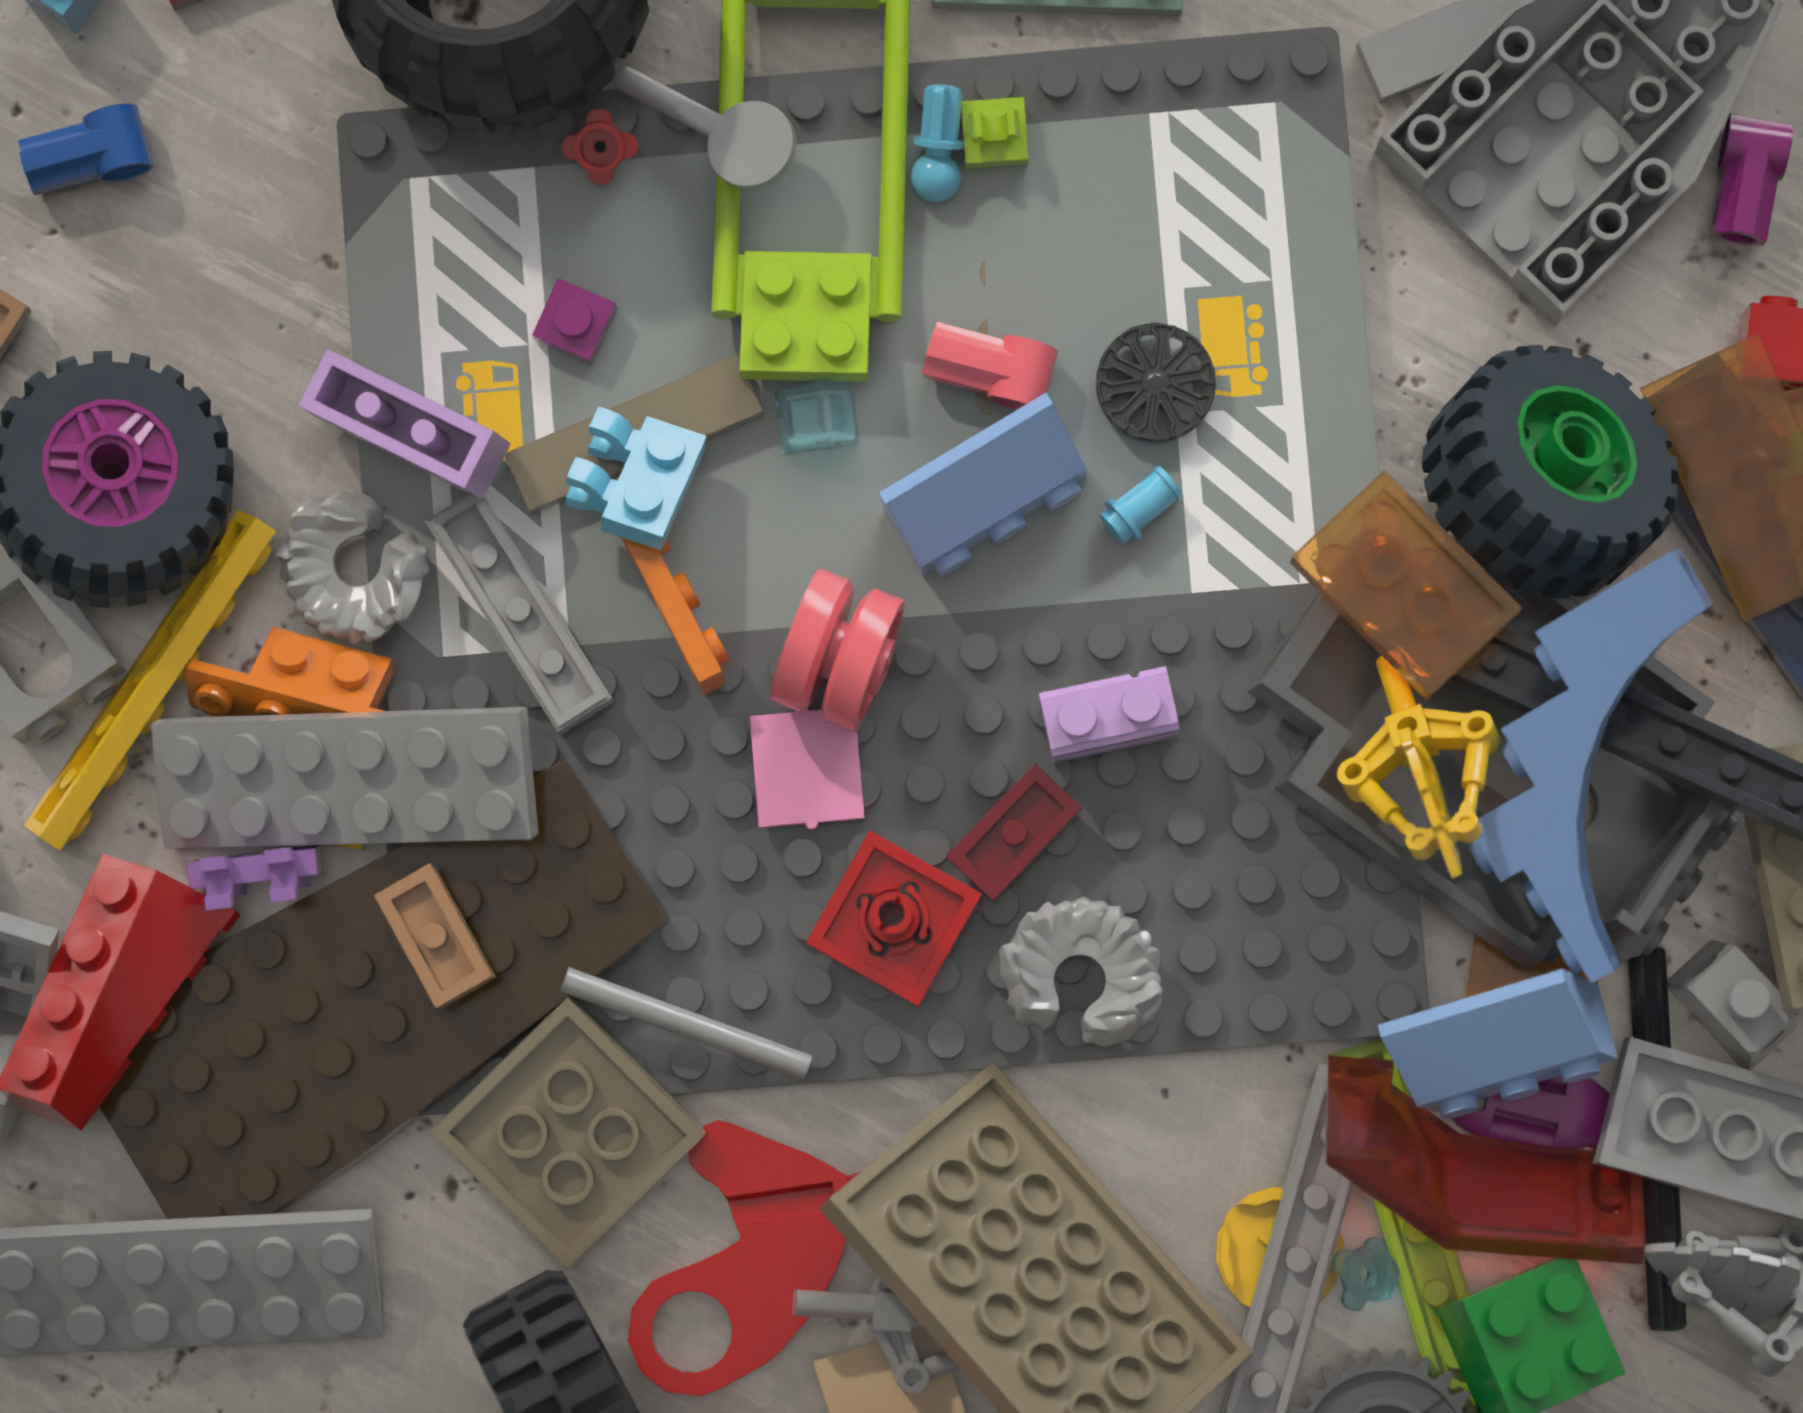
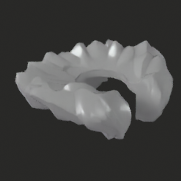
M340 492L330 497L310 498L294 509L293 514L289 518L290 527L287 530L289 539L281 545L275 557L283 563L279 575L286 582L287 595L295 601L294 612L304 617V623L317 628L321 636H334L336 639L349 638L352 645L363 640L371 643L387 634L396 622H405L419 599L423 578L429 572V565L426 559L429 551L425 544L418 542L414 533L409 532L399 534L396 538L385 544L379 572L371 582L355 587L349 586L340 578L336 568V559L341 547L347 541L363 536L371 530L381 532L386 511L385 506L378 504L374 498L366 494Z
M1085 896L1074 901L1065 900L1055 906L1050 902H1046L1039 911L1026 913L1020 921L1011 942L1002 945L999 950L1000 975L1009 993L1006 1003L1015 1013L1017 1022L1023 1025H1036L1042 1031L1049 1029L1056 1024L1060 1013L1059 999L1054 987V974L1057 967L1066 958L1074 955L1091 957L1101 965L1105 973L1106 983L1100 998L1088 1007L1083 1017L1080 1018L1082 1040L1085 1043H1095L1102 1047L1114 1045L1120 1041L1130 1039L1138 1028L1150 1022L1157 1014L1162 1002L1163 991L1159 985L1162 978L1158 973L1160 952L1158 948L1150 946L1151 934L1146 930L1140 932L1138 921L1126 917L1121 906H1108L1104 901H1090Z

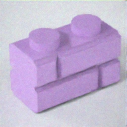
M1166 666L1141 671L1138 677L1135 678L1127 674L1039 693V702L1053 764L1179 737L1180 727Z

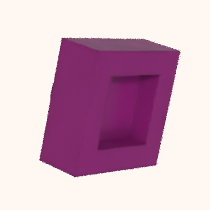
M558 278L533 331L532 337L536 341L592 365L618 307L615 302Z

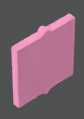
M807 708L803 712L796 711L750 716L759 828L806 824L809 830H815L819 823L865 819L857 732L854 733L825 722L822 710L809 711Z

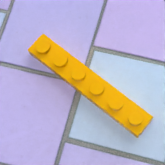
M241 510L236 511L226 526V531L220 545L212 547L209 551V562L197 575H193L120 682L119 687L107 701L25 822L24 827L59 851L67 840L73 841L81 835L92 816L90 806L103 787H111L120 778L128 762V756L125 754L138 735L148 733L151 730V723L161 717L164 709V704L161 701L175 681L180 682L185 679V669L191 659H199L200 651L197 648L211 628L216 629L220 627L231 614L236 601L233 595L246 575L253 576L266 562L271 552V545L268 543L276 533L274 529Z

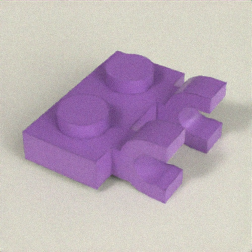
M321 845L195 859L187 864L189 887L193 889L206 888V896L204 897L206 911L232 908L234 906V896L245 895V883L271 881V888L269 889L271 903L297 900L299 889L310 886L309 875H317L324 870Z

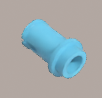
M1157 465L1150 474L1117 501L1109 498L1105 502L1107 509L1099 517L1120 543L1125 544L1131 538L1138 541L1143 537L1140 530L1175 501H1179L1184 496L1168 473Z

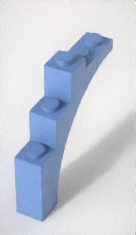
M1680 547L1535 632L1542 643L1535 647V653L1541 665L1554 682L1563 678L1569 689L1501 729L1507 739L1506 742L1501 744V749L1507 762L1519 778L1528 775L1534 786L1479 817L1478 820L1482 826V834L1474 842L1467 843L1473 858L1485 874L1494 871L1500 882L1521 870L1525 871L1529 881L1523 884V888L1530 903L1542 918L1549 914L1551 915L1563 935L1562 938L1557 940V945L1565 962L1576 975L1584 971L1591 984L1613 972L1622 963L1600 917L1587 866L1585 812L1593 762L1609 718L1636 673L1673 633L1713 605L1712 600Z

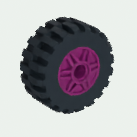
M93 351V363L79 366L76 357L73 355L56 362V375L48 379L43 372L38 371L24 382L25 395L21 399L17 396H11L0 411L2 423L0 426V543L10 558L17 555L22 561V572L36 584L42 578L53 583V594L71 601L75 593L78 592L89 595L90 606L109 608V597L126 596L128 607L147 603L148 591L159 588L160 592L166 596L181 587V577L184 573L188 571L190 574L197 575L209 562L210 548L219 546L226 531L227 516L231 512L233 495V451L228 449V431L222 417L212 416L210 398L199 386L193 387L190 391L184 387V374L170 365H166L161 373L150 369V357L132 352L129 363L112 361V351Z

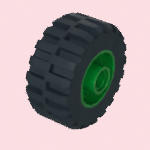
M1542 345L1518 346L1515 350L1502 351L1491 357L1484 366H1480L1433 419L1426 433L1427 444L1423 447L1422 469L1423 472L1429 474L1424 479L1428 502L1436 503L1439 510L1435 513V519L1444 533L1450 531L1456 538L1458 543L1455 548L1467 561L1473 557L1483 565L1482 573L1494 581L1499 582L1504 578L1513 583L1512 590L1527 595H1535L1541 590L1544 598L1568 599L1571 595L1585 597L1597 593L1604 585H1610L1663 534L1670 524V515L1676 510L1678 500V485H1675L1679 480L1676 456L1669 455L1668 450L1672 447V440L1665 425L1658 426L1653 418L1656 412L1654 407L1646 397L1640 400L1629 387L1633 383L1621 373L1610 374L1602 368L1604 362L1590 355H1583L1581 358L1573 356V349L1549 346L1544 351Z

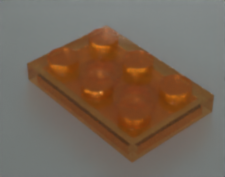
M1385 470L1292 555L1289 562L1426 701L1517 617L1522 610V607Z

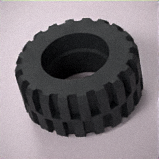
M546 1270L471 1310L465 1319L463 1328L465 1329L467 1339L503 1413H640L592 1321L563 1271Z

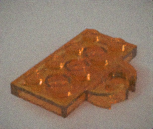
M1755 334L1640 387L1643 397H1646L1656 410L1653 416L1658 426L1665 425L1672 440V447L1668 450L1669 455L1676 456L1678 474L1743 622L1750 621L1803 597V387L1785 391L1761 335Z

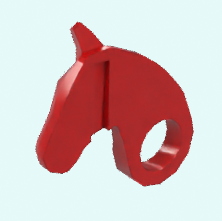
M717 1120L702 1126L707 1132L689 1151L690 1165L704 1179L721 1190L728 1201L736 1228L740 1233V1239L717 1254L650 1282L632 1307L628 1343L640 1372L668 1393L704 1396L731 1385L769 1363L779 1354L810 1318L793 1316L792 1300L794 1290L826 1291L839 1267L847 1241L819 1208L860 1172L847 1176L808 1153L732 1123ZM688 1291L703 1292L716 1298L727 1310L732 1324L731 1343L725 1356L713 1367L700 1372H684L669 1365L660 1355L654 1340L655 1320L661 1308L674 1296Z

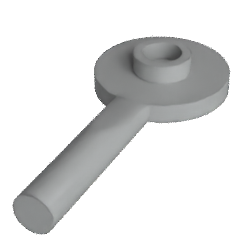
M625 67L617 78L616 88L708 136L707 150L710 163L715 172L731 186L744 190L767 187L779 180L793 162L796 152L794 128L788 118L778 108L769 103L746 101L732 106L720 115L630 67Z

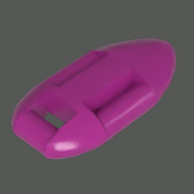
M1557 1076L1538 1082L1540 1091L1536 1094L1509 1101H1503L1500 1094L1485 1098L1483 1110L1478 1109L1470 1114L1450 1119L1460 1128L1484 1139L1549 1155L1580 1154L1596 1150L1610 1092L1592 1078L1564 1083L1562 1077Z

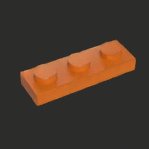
M620 537L703 696L725 685L726 682L720 666L730 661L713 627L701 632L693 617L691 610L701 605L684 572L672 577L664 562L662 555L671 551L667 539L662 550H658Z

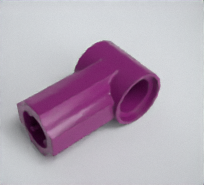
M1729 114L1718 158V169L1723 171L1716 198L1711 236L1722 239L1727 243L1743 246H1764L1767 242L1778 180L1782 181L1790 156L1793 125Z

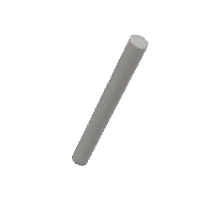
M570 967L560 989V992L803 1080L811 1063L812 1055Z

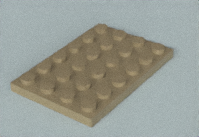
M994 1062L990 1063L819 1208L999 1413H1189L1253 1353L1240 1336Z

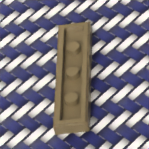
M738 354L608 409L620 414L628 420L633 429L639 431L646 416L705 435L707 439L764 415L750 380L740 378V357ZM594 415L506 453V460L531 515L566 500L571 487L566 484V477L575 457L598 465L606 471L610 479L614 480L620 477L625 463L617 460L601 459L588 454V447L594 436L589 434V426Z

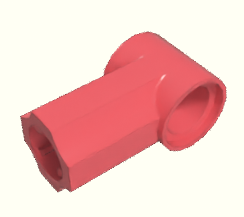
M937 322L930 339L922 374L924 378L987 394L986 398L1001 406L1018 410L1047 393L1058 350L1045 343L1021 336L1004 335L1003 339Z

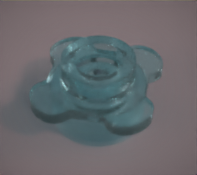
M1370 1237L1366 1239L1362 1247L1352 1251L1340 1249L1334 1255L1332 1268L1335 1273L1340 1275L1343 1286L1341 1302L1347 1309L1360 1311L1364 1308L1367 1301L1380 1302L1389 1299L1395 1293L1399 1278L1398 1266L1394 1258L1388 1253V1247L1384 1240ZM1364 1268L1367 1269L1365 1280L1361 1278V1271Z

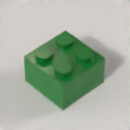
M1574 1252L1544 1261L1435 1309L1479 1413H1539L1626 1374Z

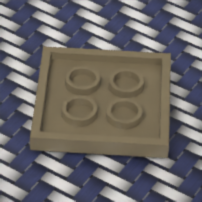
M569 995L468 1093L430 1133L568 1270L705 1136L707 1131L573 996Z

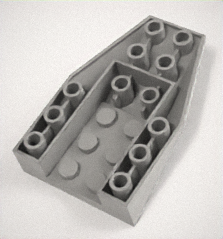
M1780 0L1518 1L1380 136L1374 153L1555 327L1696 182L1775 22L1783 2Z

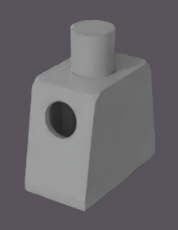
M1710 940L1667 979L1670 992L1743 1069L1751 1071L1795 1030L1799 1016L1797 1010L1783 1011L1780 991L1736 945Z

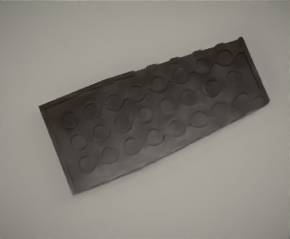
M560 761L533 776L539 832L534 838L526 840L406 843L225 939L203 954L208 959L192 981L186 977L163 1008L168 1012L167 1016L154 1033L147 1031L128 1056L132 1063L100 1105V1109L167 1219L277 1214L361 1160L424 1112L430 1103L447 1090L455 1088L477 1071L476 1068L502 1048L509 1047L526 1034L525 1031L555 1009L569 996L560 992L569 967L596 977L607 968L611 969L624 959L630 950L655 931L667 926L668 919L569 763ZM429 863L435 865L496 976L495 979L442 1009L435 1008L374 897L375 894Z

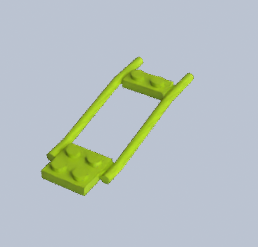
M721 0L718 113L720 115L744 100L746 3H753V7L879 9V5H885L878 257H872L870 253L745 251L744 254H739L741 189L726 183L716 173L711 315L718 319H731L736 316H742L740 378L750 380L868 382L870 319L891 323L898 322L902 318L910 0Z

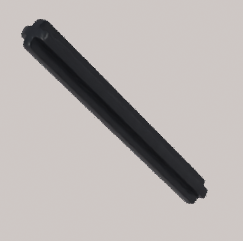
M1657 946L1647 956L1641 953L1640 956L1628 959L1633 1038L1671 1048L1666 952L1664 948ZM1641 1177L1644 1245L1676 1242L1675 1246H1679V1243L1682 1241L1679 1188ZM1645 1258L1648 1319L1651 1330L1662 1332L1685 1329L1687 1325L1686 1303L1679 1301L1673 1295L1672 1287L1667 1283L1668 1277L1661 1270L1656 1272Z

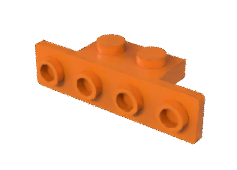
M273 626L249 674L194 659L189 661L185 669L189 704L213 717L379 712L383 710H379L377 707L393 676L392 658Z

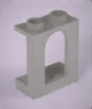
M7 555L0 560V607L27 589L67 646L72 657V673L68 683L59 692L48 697H33L23 693L0 663V721L10 735L20 743L24 744L32 738L34 743L37 744L60 731L67 723L63 715L83 701L90 707L110 696L119 687L116 678L127 670L115 658L74 598L68 601L54 595L53 583L45 578H42L38 584L34 583L22 572V561L17 555L12 558Z

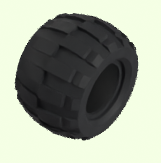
M332 0L343 34L360 64L382 81L387 92L424 116L428 113L434 117L439 112L445 114L448 122L457 128L494 132L495 125L498 123L520 122L524 129H528L556 120L555 111L576 99L580 100L583 104L587 103L612 81L615 73L613 65L617 59H626L628 53L632 54L650 11L647 0H551L541 10L521 21L498 28L473 30L451 27L434 21L430 9V0Z

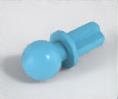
M934 84L926 87L924 91L921 135L914 137L913 144L925 147L926 151L912 168L911 183L915 192L929 202H943L950 199L957 192L961 183V171L957 162L951 157V150L964 148V140L958 139L962 92L959 88L951 85Z

